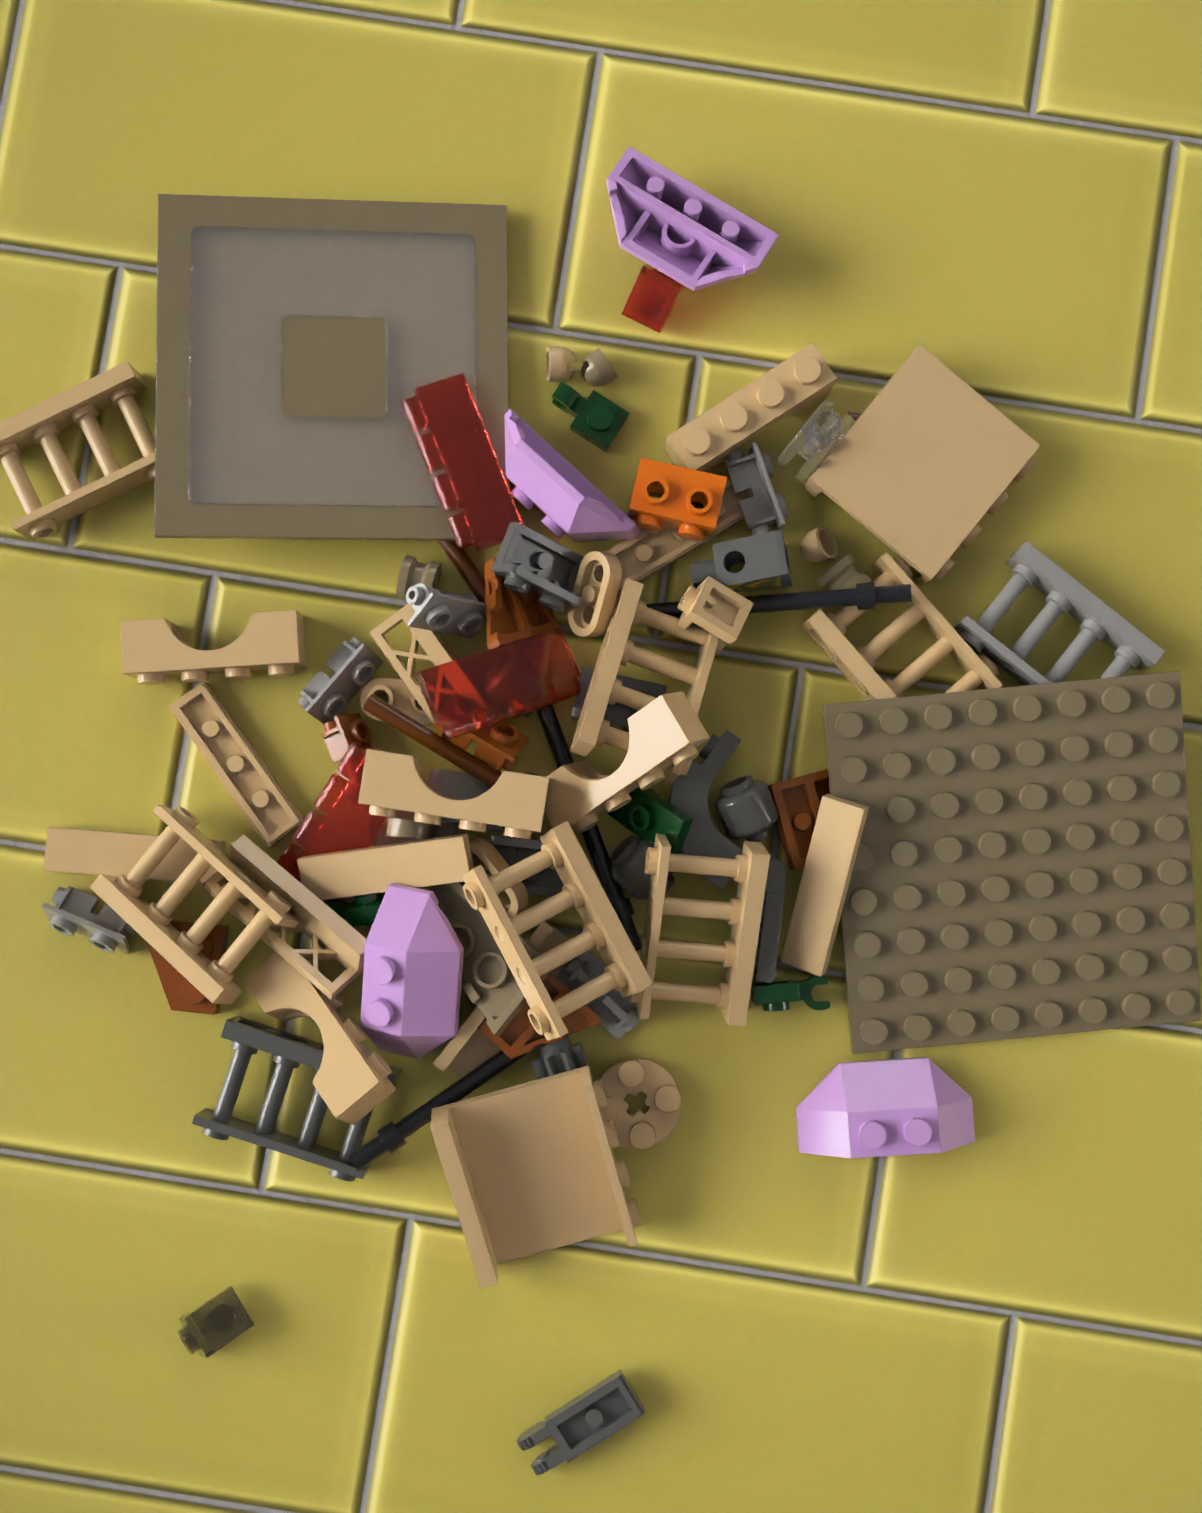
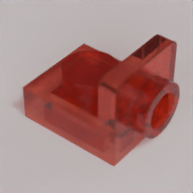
M648 264L643 265L622 311V315L661 333L680 292L684 290L685 286Z

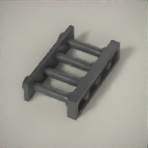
M239 1016L227 1019L221 1038L233 1041L231 1047L235 1050L215 1110L203 1109L194 1115L192 1124L203 1127V1133L215 1139L228 1140L229 1136L329 1168V1174L340 1180L352 1182L355 1181L356 1177L363 1179L368 1173L371 1163L358 1171L351 1162L349 1155L361 1148L373 1110L355 1125H349L341 1152L316 1144L328 1107L316 1088L314 1089L299 1138L274 1130L293 1069L299 1068L301 1063L317 1068L315 1072L317 1074L323 1058L324 1044ZM258 1050L274 1054L273 1061L276 1062V1066L257 1124H253L232 1117V1113L251 1055L257 1054ZM388 1065L392 1073L387 1077L393 1086L396 1087L402 1069Z

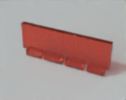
M464 373L415 388L416 396L405 399L401 404L412 432H419L428 428L430 432L422 434L415 439L428 472H435L445 468V473L431 479L444 513L457 509L462 511V513L447 519L458 549L475 544L478 552L501 544L510 522H519L521 524L523 522Z
M562 628L421 670L415 674L435 724L442 725L449 739L476 731L480 726L485 728L514 718L516 714L522 715L550 705V702L557 703L578 696L581 693V686L577 679L581 675Z
M352 742L336 767L337 771L349 779V781L337 774L331 775L314 802V805L323 813L316 809L309 810L292 837L296 844L289 843L277 861L280 866L300 883L301 878L297 859L309 855L371 847L389 818L368 814L370 805L358 804L367 748L359 743ZM371 745L369 748L372 750L382 751L375 745Z

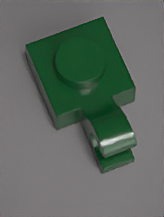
M564 382L559 384L552 395V398H554L552 404L575 417L570 425V430L604 452H607L630 414L595 390L585 400L576 390Z
M385 892L354 896V900L351 903L344 901L342 898L322 901L352 927L373 924Z
M814 975L804 980L752 983L751 1001L755 1005L762 1004L763 1011L788 1010L789 1002L803 1000L807 1006L814 1010H825L830 1007V1001H815L812 998L811 991L816 985L828 984V979L823 976Z

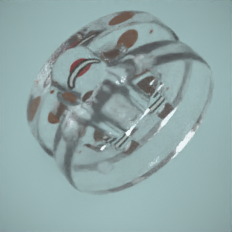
M826 398L777 458V463L784 469L797 453L807 460L795 476L801 483H805L855 422L854 418L848 413L841 419L837 412L832 411L837 404L829 398Z

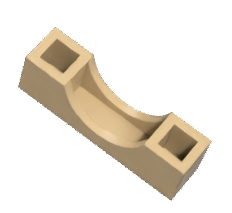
M811 343L667 436L664 451L674 465L708 473L722 464L728 454L733 453L765 428L786 417H795L829 395L837 377L814 343Z
M297 610L252 613L249 623L241 636L231 644L216 650L192 648L183 639L176 624L165 618L120 621L122 672L125 675L137 678L140 685L164 684L165 677L181 676L182 682L208 681V674L225 673V679H248L252 677L251 671L268 670V676L285 677L295 675V668H307L305 618Z
M683 691L662 694L627 719L630 733L628 752L621 766L613 774L601 772L584 760L562 765L547 776L550 778L545 814L553 828L568 821L571 829H574L576 834H580L598 824L600 820L597 815L605 809L608 812H613L632 800L629 793L640 787L641 790H645L664 779L665 775L662 771L671 764L679 767L699 755L696 747L710 737Z
M367 749L358 804L370 805L368 814L396 818L397 810L415 812L414 821L441 825L442 817L459 819V828L486 832L487 824L504 826L505 836L531 839L532 831H542L550 778L503 771L497 782L482 795L467 800L452 799L438 793L427 783L421 773L416 756Z
M276 952L243 979L266 1014L283 1022L301 1017H310L318 1025L323 1038L324 1051L320 1068L312 1084L336 1119L355 1125L396 1090L387 1077L392 1073L388 1064L377 1052L370 1053L363 1043L367 1039L365 1031L352 1017L347 1019L339 1007L344 1003L339 994L330 1000Z

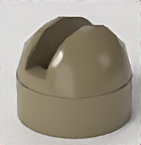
M600 348L590 353L582 363V376L592 386L606 385L618 377Z

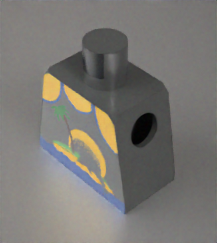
M782 530L716 543L712 545L713 559L690 562L691 577L695 588L708 576L738 594L793 586L787 546ZM737 562L745 563L740 572L730 573V568L733 564Z

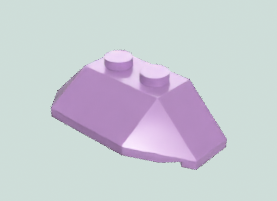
M630 146L607 178L606 184L619 247L692 291H698L755 273L778 239L779 234Z
M512 409L508 410L504 415L506 477L515 486L510 493L524 507L530 510L536 505L546 515L541 522L559 539L565 533L574 542L636 539L641 534L640 529L633 520L537 434Z
M397 883L388 885L365 941L360 1027L378 1049L419 1059L458 1033L464 948L449 920L438 907L439 901L433 891Z
M928 1057L839 1062L816 1085L809 1095L796 1106L799 1153L843 1158L942 1153L975 1142L972 1097Z

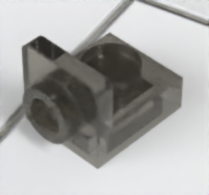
M228 1286L192 1312L181 1316L179 1320L184 1328L178 1331V1335L191 1355L198 1351L201 1357L208 1358L254 1326V1323L233 1287Z

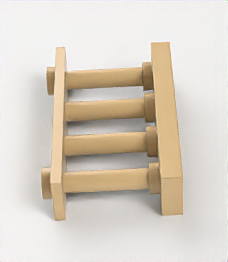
M128 361L0 422V463L3 464L26 512V515L10 522L16 532L29 539L32 537L34 539L47 537L57 531V525L148 481L155 482V439L135 400L138 393L146 390L147 387L140 373ZM113 405L120 407L143 455V458L123 468H120L96 419L99 416V412ZM74 424L81 426L104 474V477L84 487H81L57 438L60 435V431ZM35 443L42 445L65 493V496L43 507L18 457L21 454L20 450Z
M887 552L873 565L880 573V576L873 582L875 587L911 584L912 602H905L909 608L864 647L857 646L856 648L844 635L847 633L846 627L866 611L858 610L857 606L843 607L835 615L832 613L826 615L819 609L802 625L804 630L865 700L904 697L903 693L948 654L957 661L967 674L945 693L975 690L977 687L980 689L1000 688L1003 685L997 678L999 672L996 666L984 655L978 657L910 579L913 575L909 567L900 558H892ZM922 621L938 641L893 680L887 678L883 681L873 669L876 665L875 660L916 624Z
M627 578L617 594L612 616L606 629L569 752L587 757L595 745L601 747L603 743L628 751L630 733L609 726L610 721L604 719L608 704L614 706L616 702L636 710H641L655 700L656 697L622 686V681L616 679L620 664L626 666L627 662L688 683L686 698L698 716L714 656L720 655L725 641L693 623L683 630L676 626L679 618L646 607V602L639 600L644 584ZM641 623L700 644L694 667L633 646L634 641L628 639L631 626L637 627ZM692 760L679 767L671 764L665 768V778L662 779L661 783L669 786L679 776H685L689 771Z
M158 804L153 812L168 825L127 875L122 874L120 877L100 874L90 888L212 1004L231 1005L242 992L232 981L235 977L233 971L273 922L279 926L295 928L300 921L289 912L292 905L288 900L274 890H270L268 893L197 829L196 826L199 824V820L181 806L174 810ZM180 838H182L198 854L157 904L153 902L149 904L140 895L143 891L141 886ZM212 865L229 882L188 932L182 931L180 933L170 923L173 920L171 914ZM243 894L260 911L218 961L213 960L211 962L201 952L204 948L202 942Z
M568 821L552 828L539 837L543 845L541 846V851L490 877L487 876L482 865L473 868L462 876L465 882L463 891L468 903L473 909H479L530 1007L527 1013L533 1028L538 1034H544L547 1041L569 1033L561 1018L613 989L620 991L624 998L637 994L653 985ZM548 867L553 870L556 869L564 884L562 892L509 919L497 894ZM569 908L577 910L585 924L583 932L531 960L518 935ZM591 948L596 951L598 950L607 966L604 969L605 973L559 999L552 1001L540 976Z
M656 833L654 847L647 848L645 857V873L651 876L640 960L653 985L637 994L629 996V1002L635 1003L640 1019L649 1020L651 999L716 1004V1008L721 1009L728 1025L746 1027L770 854L761 842L744 841L742 855H736L735 859L671 854V845L665 834ZM668 872L733 877L734 881L738 882L736 898H730L729 902L665 897ZM662 915L727 920L728 924L732 925L730 940H724L723 944L661 940L659 937ZM657 957L722 962V966L726 967L724 982H718L717 986L654 982Z

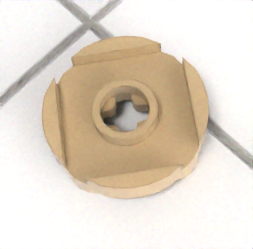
M636 1058L616 1062L602 1073L598 1080L602 1079L609 1105L601 1108L604 1121L613 1119L621 1146L647 1149L653 1144L661 1142L671 1133L679 1119L681 1096L673 1076L665 1067L648 1058ZM642 1091L647 1095L644 1100L648 1106L645 1112L637 1110L634 1114L628 1112L629 1103L625 1100L626 1095L630 1093L636 1096Z

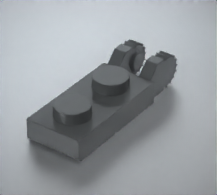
M776 857L774 859L770 858L765 889L767 892L766 901L763 903L760 927H762L761 943L757 945L754 971H757L756 981L772 983L775 978L786 885L785 874H787L785 871L787 867L784 866V862L782 863L781 859L777 860Z
M620 1369L547 1415L544 1421L536 1423L530 1429L523 1432L516 1442L520 1449L525 1451L552 1435L557 1445L541 1453L531 1464L535 1474L540 1475L565 1460L570 1462L644 1414V1407Z

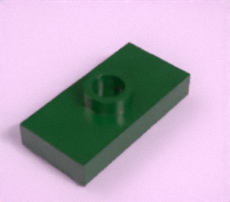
M640 787L629 793L632 798L629 803L613 812L607 813L635 835L649 841L652 847L655 845L656 833L665 834L671 845V854H680L693 818L651 788L641 790Z

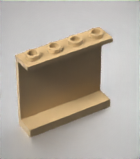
M919 344L802 487L814 497L821 492L826 494L915 568L919 574L914 580L922 585L933 578L939 581L946 575L955 563L950 558L959 545L966 548L976 538L982 529L977 523L986 512L990 515L994 514L1006 501L1009 495L1004 490L1013 479L1019 482L1035 464L1031 456L1040 445Z
M589 1065L432 1109L431 1132L481 1289L498 1284V1264L623 1229L629 1247L638 1245L634 1228L642 1225L638 1205L635 1198L630 1200L626 1198L624 1188L631 1186L628 1170L624 1159L619 1161L615 1159L612 1148L620 1146L613 1119L604 1121L601 1108L609 1106L602 1079L593 1081Z

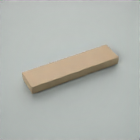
M729 477L727 478L719 517L712 538L704 536L702 541L690 540L679 536V530L661 526L660 531L642 529L640 530L641 534L636 539L623 540L605 551L614 554L620 561L622 578L619 590L627 578L641 583L742 522L744 519L738 502L752 497L751 490L735 495ZM694 505V506H693V507H695V508H697V509H702L701 507H699V506H697V505Z
M203 681L168 706L267 847L274 846L306 823L207 682Z
M830 794L822 796L780 962L820 977L826 974L869 807Z
M48 827L43 871L91 875L106 874L120 877L122 874L127 875L159 836ZM180 838L147 879L176 881L198 853ZM211 840L223 852L225 851V841ZM211 865L197 883L204 884L217 870Z
M468 833L309 855L297 859L301 883L320 900L386 892L388 885L391 883L419 888L464 882L462 876L474 868Z

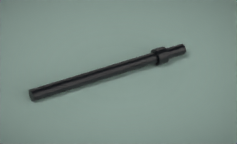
M874 582L858 583L856 588L744 596L754 603L749 614L857 606L858 610L876 609V604L912 602L911 584L875 587ZM680 601L647 604L648 608L676 618H680L683 612L677 608Z
M550 703L537 708V714L557 767L574 763L553 704ZM596 824L582 832L602 888L636 951L641 950L642 943L631 916L635 914L630 898L624 897L620 885L612 878V863Z
M499 1051L396 1124L391 1121L377 1131V1137L349 1155L351 1162L360 1171L387 1151H390L391 1154L407 1144L405 1141L407 1137L431 1121L433 1108L462 1100L528 1053L510 1059L503 1051Z

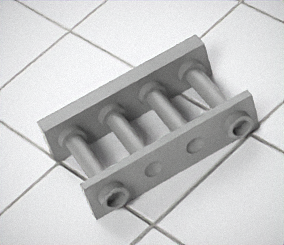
M1028 541L1018 547L1005 562L1013 569L1011 571L1013 577L981 617L975 622L970 617L965 616L953 626L976 654H979L981 651L1022 685L1063 682L1095 641L1101 642L1103 640L1115 650L1114 661L1100 678L1124 676L1130 668L1142 670L1154 666L1166 652ZM1035 586L1047 596L1045 599L1047 604L1012 648L1008 649L993 637L990 632L1026 587ZM1069 613L1081 623L1079 626L1081 632L1043 677L1024 660L1061 614L1066 615Z

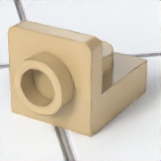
M708 576L697 588L690 586L682 596L677 608L683 612L676 626L685 630L693 622L728 644H732L738 638L754 603Z

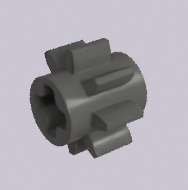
M568 1036L551 1044L537 1047L540 1057L532 1060L537 1079L588 1065L581 1042L571 1045Z

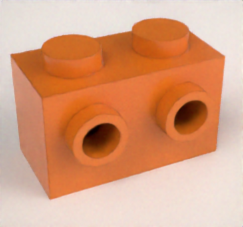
M641 457L629 505L628 517L636 520L637 526L643 529L660 531L661 526L679 530V536L690 540L702 541L704 536L712 538L719 517L727 477ZM650 496H657V497H659V498H658V499H654V498H651ZM694 505H697V506L701 507L702 509H697V508H695V507H693V506H694Z

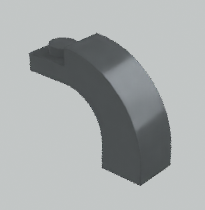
M728 730L724 732L721 738L712 734L699 752V756L705 759L700 765L692 760L688 773L685 776H679L672 783L669 802L693 818L681 850L683 855L735 859L736 855H742V849L717 830L708 810V793L712 781L741 741V739ZM700 874L704 879L721 890L731 878L728 876Z

